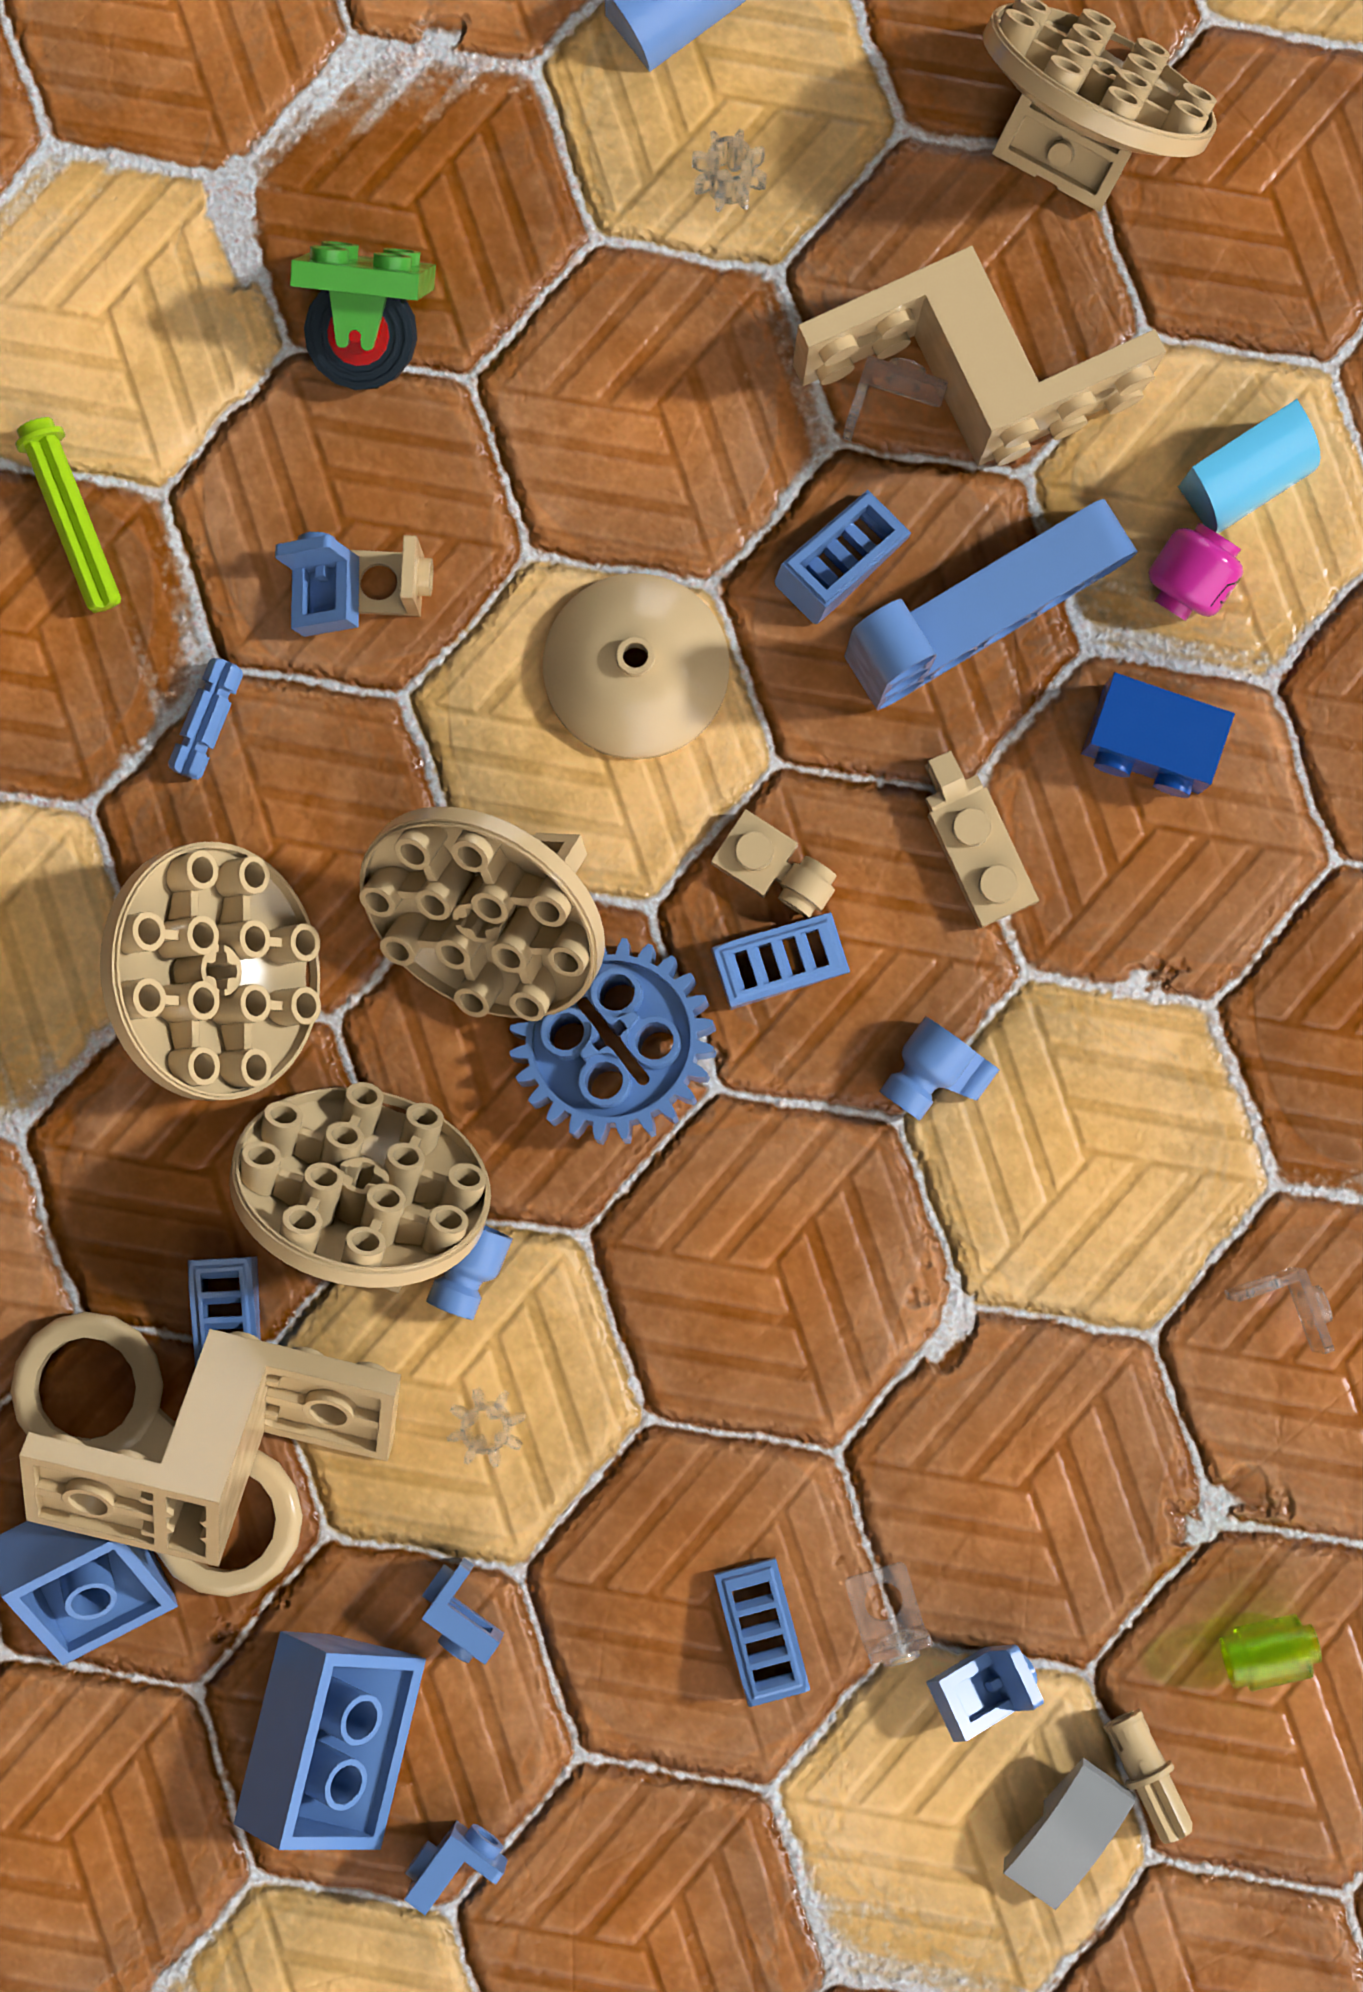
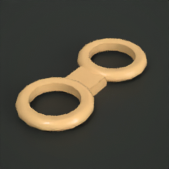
M81 1312L56 1318L30 1338L15 1362L10 1391L16 1420L26 1435H28V1432L48 1437L54 1434L70 1436L54 1426L42 1408L39 1394L41 1372L52 1353L68 1341L80 1338L102 1340L119 1350L132 1367L136 1385L133 1407L124 1422L108 1435L92 1439L71 1437L80 1440L86 1446L111 1452L131 1450L146 1456L150 1461L162 1462L176 1422L160 1408L164 1385L158 1358L138 1330L115 1316ZM260 1450L257 1451L249 1476L260 1482L272 1499L276 1517L273 1539L261 1557L250 1565L227 1570L209 1567L201 1562L156 1552L174 1578L199 1593L231 1597L256 1591L282 1573L298 1547L303 1514L297 1488L280 1463Z

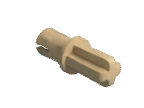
M1141 1709L1132 1710L1112 1719L1103 1728L1108 1734L1113 1747H1115L1129 1778L1125 1782L1127 1789L1137 1790L1160 1840L1165 1844L1183 1839L1192 1832V1821L1169 1775L1174 1769L1172 1762L1164 1760L1150 1733Z

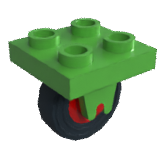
M321 241V246H310L309 253L291 261L290 286L321 290L309 305L304 324L307 351L317 369L335 384L353 390L377 389L396 379L412 360L417 342L415 315L407 300L418 301L434 290L436 264L420 263L421 252L383 248V253H374L373 257L358 256L359 245Z

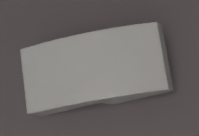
M1082 1758L1044 1800L1043 1816L1004 1858L1003 1874L1056 1910L1084 1878L1112 1840L1135 1803V1794L1088 1760Z

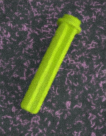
M50 417L37 418L26 422L17 429L19 439L15 445L18 452L27 453L85 604L93 613L112 609L121 603V596L60 443L65 437V432L62 427L55 426L53 419Z

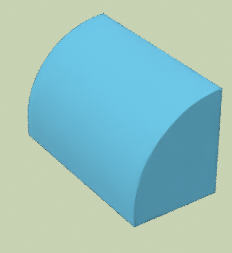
M1298 399L1192 466L1178 488L1206 527L1218 534L1318 468L1321 459L1319 443L1313 426Z

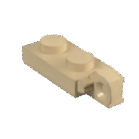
M952 751L928 760L925 768L937 793L925 799L930 811L927 817L979 928L981 929L1038 903V896L987 787L983 788L978 775L965 780Z

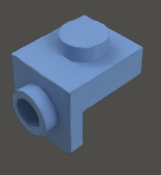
M323 532L303 533L298 536L296 541L275 545V558L292 569V630L306 637L359 627V556L339 543L334 536Z
M463 1558L455 1571L444 1564L422 1594V1597L431 1603L422 1620L442 1634L438 1642L453 1656L466 1663H469L475 1657L485 1665L501 1643L504 1632L454 1597L474 1566L466 1558Z
M1015 1644L984 1647L926 1682L953 1742L968 1741L1013 1712L1034 1710L1044 1703L1037 1687L1035 1668Z
M456 1820L437 1847L430 1841H427L406 1869L405 1874L412 1879V1882L404 1900L423 1915H426L464 1862L489 1881L497 1884L505 1872L508 1861L500 1853L503 1845L483 1827L472 1824L468 1829Z

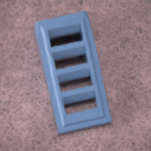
M867 490L781 564L775 578V585L812 623L818 624L909 538L911 532ZM860 518L883 541L876 546L854 523ZM840 536L863 556L860 561L837 540ZM824 553L844 575L839 578L819 556Z
M831 912L714 946L711 949L730 1010L850 973ZM815 931L819 933L829 964L820 968L816 967L806 934ZM793 938L805 971L796 975L792 973L783 945L784 941ZM771 946L781 978L769 982L759 949ZM747 953L757 986L745 989L735 958Z
M257 1256L188 1260V1285L195 1368L209 1329L243 1328V1332L252 1334L261 1340ZM239 1277L240 1290L208 1292V1279ZM241 1303L242 1315L209 1317V1305Z
M776 1557L714 1573L748 1707L811 1690ZM769 1582L772 1593L735 1603L732 1591ZM776 1608L778 1619L741 1628L739 1617ZM783 1634L785 1645L748 1654L746 1644ZM790 1661L792 1672L755 1681L754 1670Z

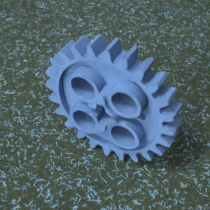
M627 938L621 939L615 954H609L605 948L600 970L590 988L582 997L590 1001L612 1032L621 1037L631 1056L649 1076V1082L646 1085H640L615 1052L605 1045L596 1028L578 1008L577 1002L566 1010L544 1016L539 1021H528L510 1025L512 1034L526 1041L525 1045L509 1051L510 1057L514 1062L530 1065L516 1076L517 1082L522 1087L539 1085L532 1092L528 1101L535 1109L553 1102L546 1119L555 1127L570 1116L569 1133L576 1139H579L588 1125L593 1126L594 1138L598 1144H605L611 1128H617L623 1142L631 1144L633 1126L641 1124L652 1138L656 1136L654 1118L662 1114L674 1124L679 1122L677 1113L672 1106L677 1099L690 1105L697 1103L695 1096L687 1087L690 1081L708 1083L710 1080L708 1073L701 1066L697 1065L698 1060L716 1057L714 1046L700 1041L701 1037L716 1031L713 1020L696 1018L697 1015L704 1012L710 1006L705 995L687 997L697 984L694 976L688 973L674 980L673 978L678 968L676 958L671 955L656 966V951L651 944H647L641 950L638 957L633 956L631 945ZM617 985L631 986L634 989V997L626 1008L612 1011L604 1007L605 995L611 988ZM576 1023L584 1027L582 1041L576 1047L570 1050H561L554 1047L556 1032L562 1026ZM663 1032L673 1037L672 1048L666 1056L652 1060L642 1055L641 1048L648 1036ZM608 1071H614L622 1075L623 1083L615 1096L609 1099H599L592 1096V1085L598 1075Z

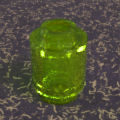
M1296 1614L1234 1627L1233 1634L1220 1637V1649L1224 1667L1230 1684L1234 1689L1248 1686L1249 1690L1253 1692L1311 1679L1314 1674L1313 1664L1322 1662L1321 1648L1312 1624L1302 1625Z

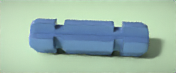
M220 658L209 660L202 680L206 683L204 689H197L179 734L184 738L182 744H175L168 761L169 768L175 773L197 780L203 776L210 759L206 755L207 749H214L232 704L229 702L228 697L230 693L236 694L243 677V672L237 665Z

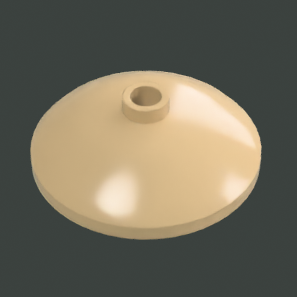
M640 573L621 574L608 577L586 587L574 596L560 611L545 643L543 678L550 704L557 717L580 742L602 754L616 758L632 760L651 759L683 748L696 739L712 722L719 711L727 690L729 652L724 633L717 618L710 608L692 591L677 582L661 576ZM632 648H640L648 656L646 663L636 668L628 666L624 662L623 657Z

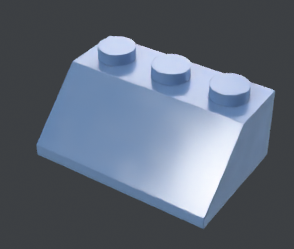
M280 1631L233 1824L278 1850H381L426 1658L332 1634Z

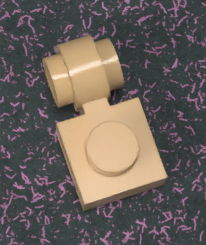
M746 809L711 860V865L763 899L776 880L783 889L778 899L787 907L808 919L814 910L820 912L823 910L835 891L831 886L837 877L834 872L809 856H805L800 865L788 863L797 849L798 843Z

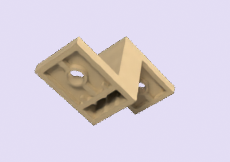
M969 246L799 324L793 367L802 386L818 379L822 385L831 384L850 374L855 368L853 363L873 354L876 355L877 359H884L895 355L905 349L911 343L910 337L914 336L977 467L994 459L998 466H1002L1024 456L1031 450L1029 443L1051 433L1054 440L1062 439L1083 428L1088 423L1086 417L1104 408H1107L1110 414H1116L1138 403L1144 397L1142 391L1146 388L1147 384L1154 380V372L1165 355L1166 350L1156 330L1153 329L1039 382L973 246Z
M209 1329L161 1463L150 1461L146 1456L131 1450L111 1452L86 1446L80 1440L64 1434H54L48 1437L28 1432L19 1454L26 1521L219 1567L263 1433L274 1434L388 1462L395 1437L401 1374L387 1371L384 1367L372 1362L352 1363L327 1357L309 1347L289 1348L264 1342L246 1332L235 1331L226 1333Z

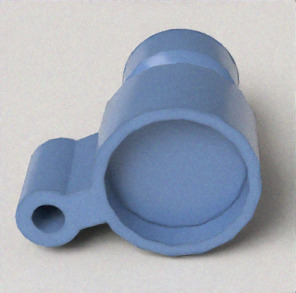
M925 1016L903 1046L902 1058L905 1063L904 1068L901 1072L892 1073L879 1092L920 1121L933 1104L931 1094L935 1089L945 1088L977 1101L999 1069L955 1035Z
M485 1225L481 1237L471 1252L457 1265L444 1272L442 1277L434 1280L426 1302L448 1313L474 1320L482 1300L478 1291L480 1285L483 1282L495 1279L499 1275L513 1238Z

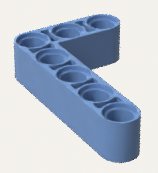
M1100 499L911 612L902 599H897L879 608L852 629L844 657L875 708L881 710L1110 574L1133 558L1138 551L1106 500Z

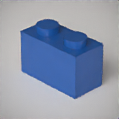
M1114 672L1103 687L1081 754L1094 758L1093 766L1100 771L1125 778L1130 777L1132 771L1155 779L1153 787L1161 792L1176 797L1189 798L1191 792L1200 794L1212 784L1235 713Z

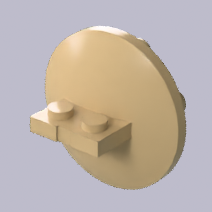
M1015 0L1014 3L1000 6L993 11L983 32V41L990 56L1022 95L992 152L993 155L1034 177L1038 175L1057 185L1059 191L1101 212L1132 152L1155 156L1192 157L1199 155L1206 149L1217 128L1216 118L1212 110L1217 100L1211 93L1197 85L1191 84L1180 73L1169 66L1167 61L1170 54L1165 48L1145 38H1138L1134 43L1113 32L1116 28L1115 23L1107 16L1092 9H1083L1079 17L1048 7L1040 0ZM1109 39L1132 49L1125 61L1116 58L1105 50Z
M447 806L427 807L404 813L388 823L374 839L364 856L360 870L359 897L374 930L381 939L380 949L383 955L391 962L405 967L413 976L434 991L454 1001L464 1013L470 1016L483 1017L486 1014H492L502 1017L523 1018L528 1021H539L544 1016L566 1010L580 1000L590 988L603 962L605 936L601 917L590 893L576 875V872L587 856L580 834L535 833V835H530L509 822L482 812Z
M199 842L167 849L143 863L129 877L113 902L103 931L100 952L101 987L108 1017L115 1034L133 1062L148 1077L165 1089L180 1096L195 1100L216 1101L238 1099L257 1093L274 1083L290 1068L301 1053L313 1024L320 1015V963L318 955L320 938L316 929L311 926L307 913L292 887L276 869L258 855L244 848L221 842ZM307 961H309L310 966V987H306L305 976Z
M365 1082L354 1083L348 1088H326L306 1091L270 1103L253 1118L241 1133L234 1149L230 1168L229 1186L235 1210L241 1222L260 1245L275 1257L301 1272L326 1281L349 1286L384 1288L399 1293L402 1286L419 1283L448 1271L461 1262L475 1247L482 1235L490 1209L491 1189L484 1163L468 1139L444 1119L441 1110L432 1104L415 1103L405 1098L382 1092L375 1085ZM385 1103L407 1110L406 1114L396 1112L382 1104Z

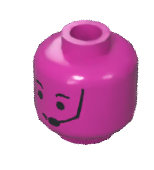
M1198 523L1194 531L1189 528L1177 529L1171 535L1148 572L1151 583L1161 590L1154 601L1185 621L1192 611L1205 617L1216 615L1244 573L1241 562L1236 558L1241 549L1201 523Z

